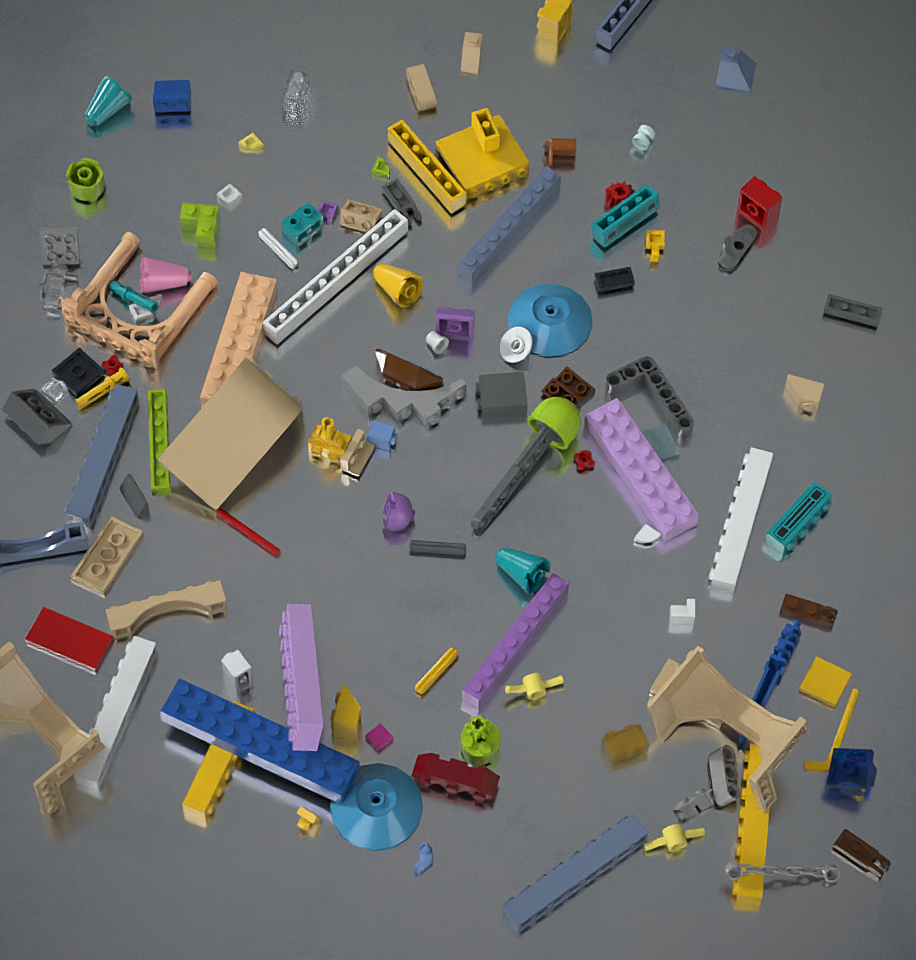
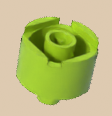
M82 158L76 163L74 161L68 167L66 175L71 195L83 201H96L105 189L104 174L100 164L93 159Z
M489 721L487 726L490 727V732H485L486 739L479 738L477 741H475L472 735L467 736L469 729L463 728L461 732V751L469 763L481 766L495 761L501 748L500 729L494 723Z

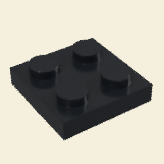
M80 347L51 370L52 374L77 397L105 374V370Z

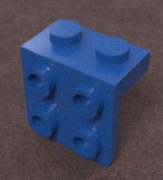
M155 81L153 94L154 112L190 111V81Z

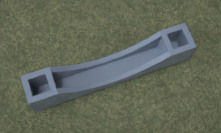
M84 523L63 525L54 531L36 537L0 540V564L88 550Z

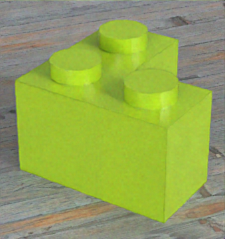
M182 203L180 213L181 230L196 231L197 247L215 248L220 222L219 206Z

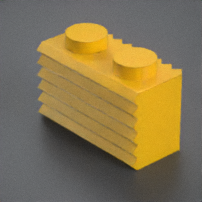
M484 108L472 112L471 125L483 152L486 153L499 149L500 134L489 109Z

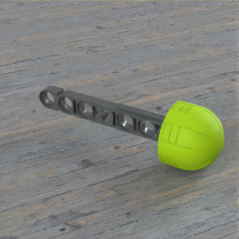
M551 397L542 401L534 409L527 421L536 435L491 492L482 507L475 513L470 524L473 529L479 532L486 529L492 518L499 512L550 444L560 449H567L581 426L580 413L571 401L562 397Z

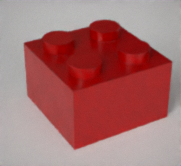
M754 176L740 189L737 210L763 230H766L779 217L782 196L778 191L767 186L763 180Z

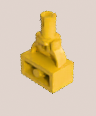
M325 417L322 419V425L316 424L308 440V451L315 456H323L332 462L341 463V458L351 442L352 436L338 430L336 431L337 427L334 426V420L330 418L329 422V417Z

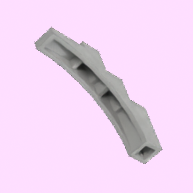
M357 365L341 375L342 385L368 416L372 413H377L384 406L397 422L407 418L413 412L425 427L436 424L441 418V409H446L453 401L463 398L467 393V383L462 378L450 385L434 390L405 391L391 388L375 381Z

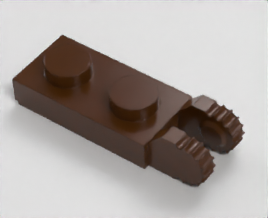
M787 593L780 609L781 614L827 627H833L834 621L825 616L820 617V614L835 617L838 613L837 609L830 606H823L822 604Z
M847 829L843 830L833 844V847L879 878L883 876L884 872L872 863L875 859L877 863L886 868L891 865V862L881 855L878 850Z

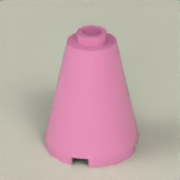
M147 256L142 257L140 268L141 293H151L187 286V282H191V271H188L187 267Z

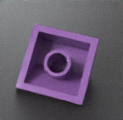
M438 307L435 316V332L442 337L473 340L475 311Z

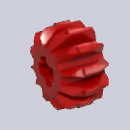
M617 180L615 184L610 183L609 188H606L605 202L608 203L609 208L615 207L635 193V190L632 189L631 184L626 185L625 181L619 183Z

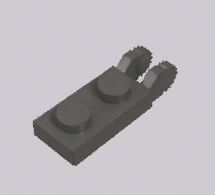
M398 179L381 186L382 191L394 208L408 219V226L412 224V219L407 212L412 211L418 221L422 219L416 203Z

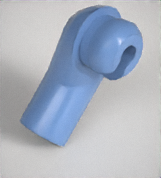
M422 843L419 846L420 860L413 865L414 870L418 874L433 862V849L428 843Z

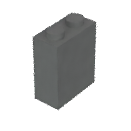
M524 372L479 375V382L475 383L476 394H480V399H477V408L481 410L482 417L527 414L528 403Z

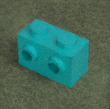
M308 202L304 206H300L292 215L286 216L282 220L281 232L297 246L324 226L323 215Z

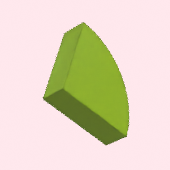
M377 157L372 174L389 179L390 168L383 158Z

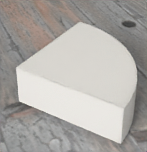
M645 524L634 537V541L641 544L656 542L661 538V534Z

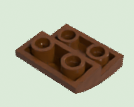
M568 366L556 378L553 377L541 390L548 398L562 397L568 399L577 408L596 391L593 386Z

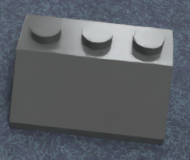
M36 389L11 392L1 409L10 420L14 421L23 432H26L32 438L33 442L39 445L53 442L73 424Z

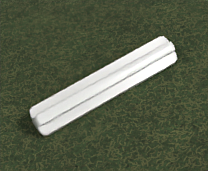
M262 228L258 232L259 237L291 269L299 265V260L266 228Z

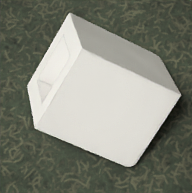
M687 599L686 605L670 606V624L694 625L695 599Z

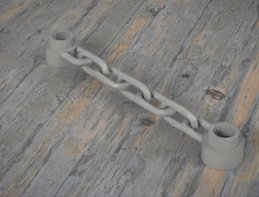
M730 861L725 867L727 876L732 880H737L742 875H749L751 873H760L767 876L786 874L787 876L812 875L814 877H824L828 882H835L840 876V871L834 864L813 868H803L802 866L777 867L776 865L755 867L749 864H739L736 861ZM742 867H746L747 872H743ZM765 868H772L773 873L766 872ZM791 869H798L799 873H792ZM816 869L822 870V874H817Z

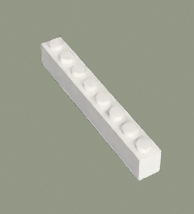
M751 447L750 453L745 454L743 465H746L745 470H740L738 481H741L740 486L735 487L733 497H736L735 503L731 502L728 513L731 514L730 519L726 518L723 528L726 530L725 536L721 535L718 545L721 546V551H716L714 563L717 564L715 569L711 568L710 571L711 588L734 593L773 458V453Z
M137 636L133 637L132 642H128L125 658L119 662L118 674L113 676L110 684L112 688L109 693L105 694L103 699L104 706L102 711H98L95 719L94 729L99 733L100 740L106 747L73 774L76 783L99 789L158 652L155 642Z

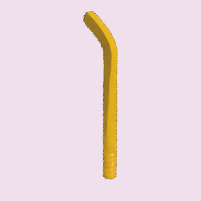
M852 689L828 759L820 762L804 761V768L806 770L826 771L833 768L859 696V690Z

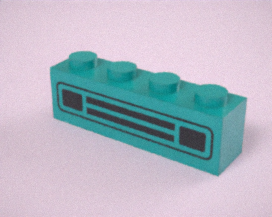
M647 184L591 223L593 238L604 248L660 208L659 194Z
M814 481L766 533L765 542L782 555L787 550L791 551L797 543L796 540L799 537L803 538L808 532V527L811 524L815 525L820 518V514L823 511L827 512L831 507L832 494Z

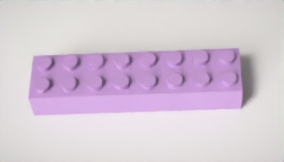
M618 398L585 415L584 426L656 531L661 534L664 542L698 525L699 514Z
M287 604L286 611L282 613L283 625L279 627V637L283 638L280 649L284 651L282 655V666H285L283 681H287L284 693L285 696H288L286 700V711H289L287 725L291 726L289 742H292L293 750L317 751L323 728V716L311 605Z

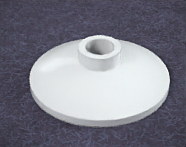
M514 327L504 334L500 342V354L504 360L510 363H518L528 356L533 343L530 332L523 327Z

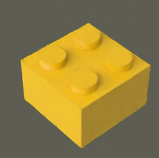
M574 0L545 1V6L541 7L537 14L539 18L537 23L539 37L556 44L558 43L573 18Z

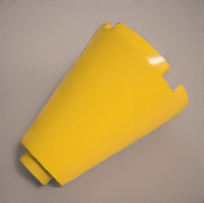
M381 263L373 269V278L398 306L407 308L410 306L409 303L411 301L415 302L421 295L424 283L421 282L423 278L419 274L385 263Z

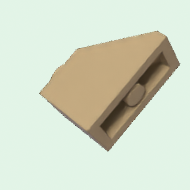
M465 32L460 73L478 75L483 47V34Z
M788 374L785 387L797 406L806 411L817 412L824 384Z

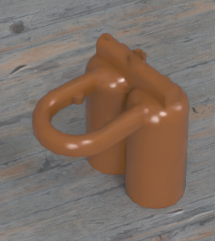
M551 138L550 141L545 142L543 148H545V152H549L550 169H552L553 155L576 156V139Z

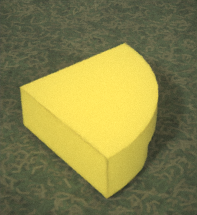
M254 133L239 141V146L248 151H257L264 148V144Z

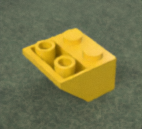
M342 685L341 692L337 691L335 703H337L336 710L332 709L331 729L334 730V737L358 741L362 726L361 707L348 687Z

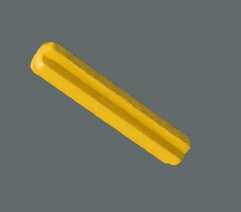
M451 647L415 685V690L421 695L424 694L459 656V652Z

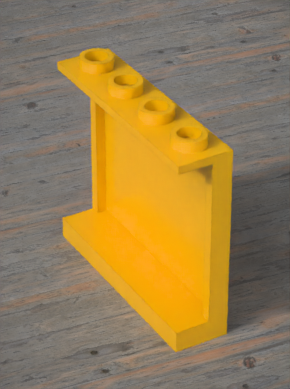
M500 115L493 117L500 134L499 149L486 153L483 152L472 126L435 141L436 154L438 157H443L457 182L466 192V199L474 198L485 191H491L496 186L507 184L511 180L523 177L529 173L530 162Z

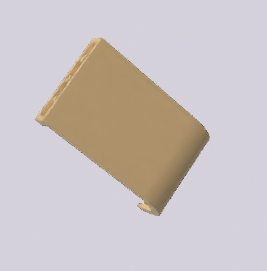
M245 358L157 459L162 466L215 511L304 408L300 405L302 401L295 395L291 397L287 393L288 389L281 383L277 385L272 380L274 377L266 370L262 372L258 368L259 364L252 358Z

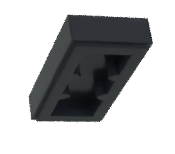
M631 267L594 274L599 292L635 285Z

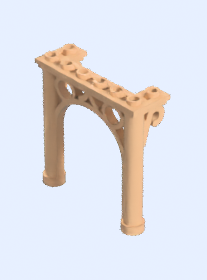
M126 232L122 237L121 243L85 289L78 287L73 292L71 299L66 297L60 300L65 322L70 326H76L85 334H91L100 342H106L115 350H121L132 359H138L147 367H153L158 370L160 367L159 359L208 293L214 290L218 281L210 273L203 272L173 314L159 324L136 326L120 320L107 307L105 294L110 283L141 244L140 239L136 235ZM100 295L101 304H93ZM93 311H104L105 316L102 319H95L90 314ZM108 319L109 324L112 326V330L103 326L106 323H108ZM122 334L130 335V339L122 336ZM147 334L149 341L146 339L136 341L135 338L137 335Z

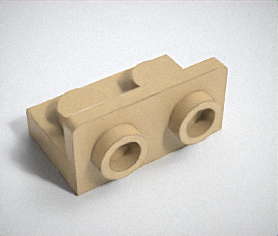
M348 199L341 209L339 224L367 233L376 225L382 215V209Z
M357 429L341 458V469L355 476H360L375 448L374 444L367 442L365 439V431Z

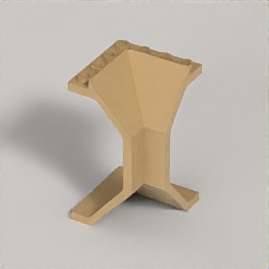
M9 641L0 648V720L31 725L60 756V761L33 783L41 807L40 812L46 816L49 813H54L60 804L66 809L68 778L106 746L101 742L99 733L94 728L90 730L91 735L82 731L46 694L18 656L15 646Z
M699 646L687 654L686 660L675 668L670 679L663 682L659 692L653 695L647 703L657 736L664 742L677 726L683 722L719 719L756 744L760 750L762 763L749 777L757 807L764 814L777 799L772 775L773 771L809 729L807 721L801 716L795 722L773 715L734 688L709 663L704 649Z

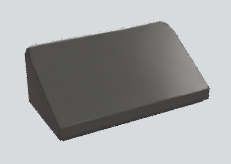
M127 474L119 489L134 515L140 517L149 512L148 502L132 475Z

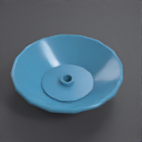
M555 283L539 284L523 291L512 302L508 314L509 330L514 327L527 329L533 340L530 353L545 357L563 356L578 349L589 337L593 325L591 309L585 299L573 289Z
M381 763L360 766V770L342 804L331 800L330 804L333 823L342 837L358 847L372 850L392 848L408 839L419 825L423 810L421 792L411 776L395 766ZM374 799H379L380 802H379V803H374L373 800H374Z

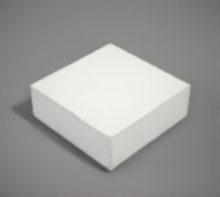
M228 184L217 193V198L228 208L243 198L242 193L231 184Z

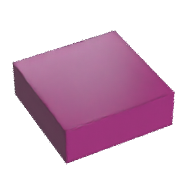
M381 723L365 735V738L378 752L394 740V737Z

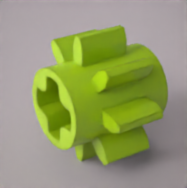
M481 714L478 717L470 716L471 723L465 724V728L469 729L467 736L472 735L475 741L479 738L486 739L485 732H490V727L487 726L489 719L484 720Z

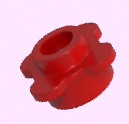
M112 355L110 359L101 363L102 368L106 369L108 375L115 374L121 367L124 368V364L119 362L116 355Z
M583 450L574 454L573 458L576 460L579 470L595 465L590 451Z

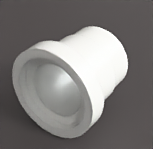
M435 331L430 332L426 337V342L436 354L442 353L448 347L449 340Z

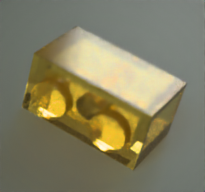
M640 724L627 725L623 730L617 732L610 731L602 737V746L610 765L648 752L649 743Z

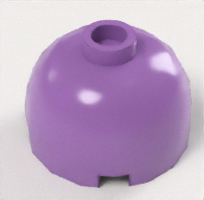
M396 492L388 494L383 509L386 520L382 518V527L384 530L390 531L402 530L408 526L410 521L414 520L415 510L412 509V503L405 495Z

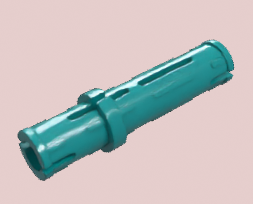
M113 281L110 285V291L120 295L123 300H129L152 313L157 311L159 307L157 301L136 292L131 286H125L118 281Z

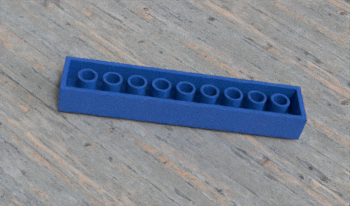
M180 678L160 711L161 721L342 804L360 770V761L319 743L317 751L293 750L292 742H289V728Z

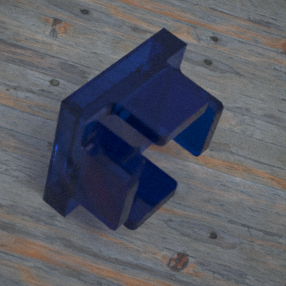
M833 748L827 786L829 788H838L846 796H862L863 792L861 789L867 790L868 785L869 787H874L877 768L873 764V750Z

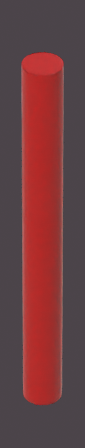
M222 508L216 511L218 516L275 556L280 553L281 550Z

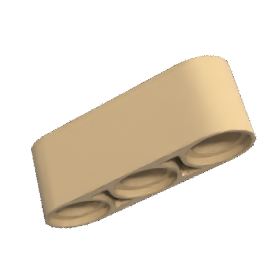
M424 64L406 68L407 79L418 110L424 111L436 108V96Z

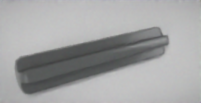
M410 540L409 551L465 555L466 544Z

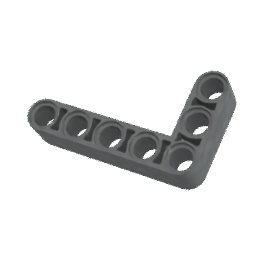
M642 357L610 372L606 376L605 390L612 396L621 394L643 383L676 434L681 438L691 436L694 425L693 417L652 357Z

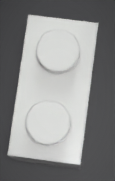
M239 650L227 653L221 660L223 675L236 694L253 684L251 666Z

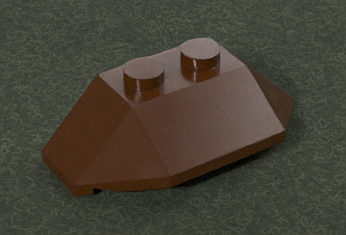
M376 348L377 362L383 380L389 387H397L405 391H427L444 387L443 377Z

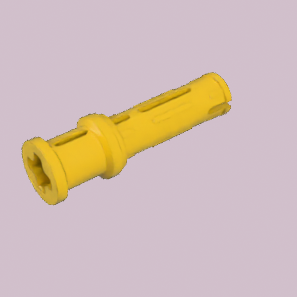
M121 367L118 372L110 377H105L103 383L75 399V401L82 410L111 390L113 391L115 384L129 383L130 378Z

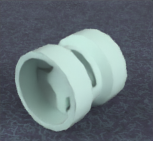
M641 125L637 131L638 134L633 137L632 143L640 150H647L650 146V141L654 139L656 133L650 126Z

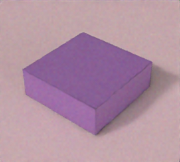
M322 200L317 211L323 215L324 221L333 223L339 210V205Z

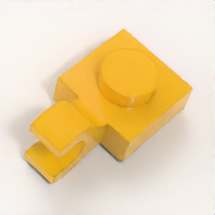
M646 230V249H651V262H658L659 249L664 250L665 230Z

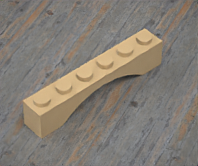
M212 580L203 585L189 586L184 590H173L160 596L153 595L145 600H134L129 604L121 606L114 605L110 609H106L111 634L114 638L132 634L146 619L165 610L189 608L210 614L227 609L221 581Z

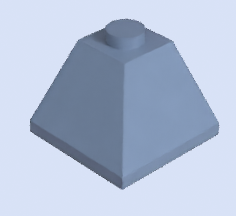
M723 46L715 87L751 93L757 63L741 49Z

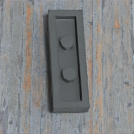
M828 294L823 313L878 327L883 308Z

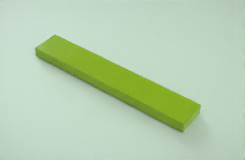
M148 390L151 492H171L170 472L157 461L169 447L167 390Z

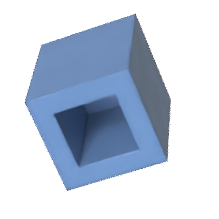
M373 420L367 435V442L374 444L375 448L390 451L391 445H395L397 440L395 426Z

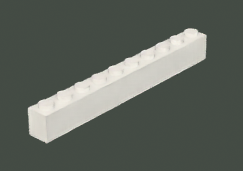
M395 209L264 320V334L275 344L281 342L408 232V219Z

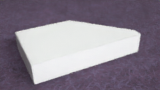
M158 294L150 297V299L157 301L158 305H160L162 295ZM135 303L129 305L136 323L152 318L156 313H152Z

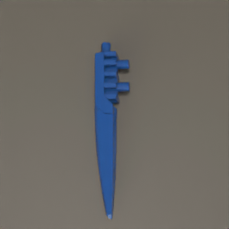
M794 620L792 625L786 623L785 630H782L781 638H778L777 646L774 647V653L770 655V660L766 662L763 668L765 672L752 699L761 707H764L778 677H782L801 637V622L799 620ZM741 734L739 744H742L746 738Z

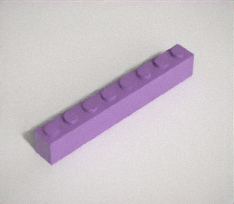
M555 573L551 574L462 689V699L479 710L566 597L569 590V582Z

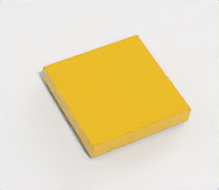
M816 656L799 691L835 708L852 673Z

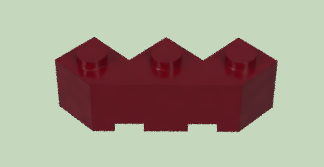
M434 753L419 754L417 756L411 776L418 780L420 785L440 784L446 788L447 792L453 794L467 791L473 795L474 799L479 801L494 798L500 776L487 767L478 765L477 769L467 766L465 761L453 758L450 761L439 759L440 755Z

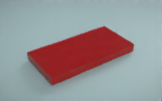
M46 607L42 608L25 638V641L29 644L95 672L114 640V637L110 634Z

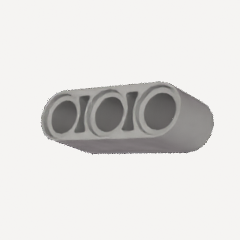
M723 745L709 754L714 799L721 806L735 801L741 795L735 751L730 745Z

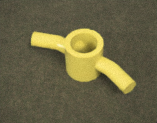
M533 673L522 679L523 685L506 686L505 692L507 694L526 692L529 700H536L546 695L545 688L562 684L564 680L561 675L543 681L540 673Z
M674 824L662 830L664 837L644 843L646 851L667 844L669 851H678L688 845L686 839L705 836L704 828L683 831L680 824Z

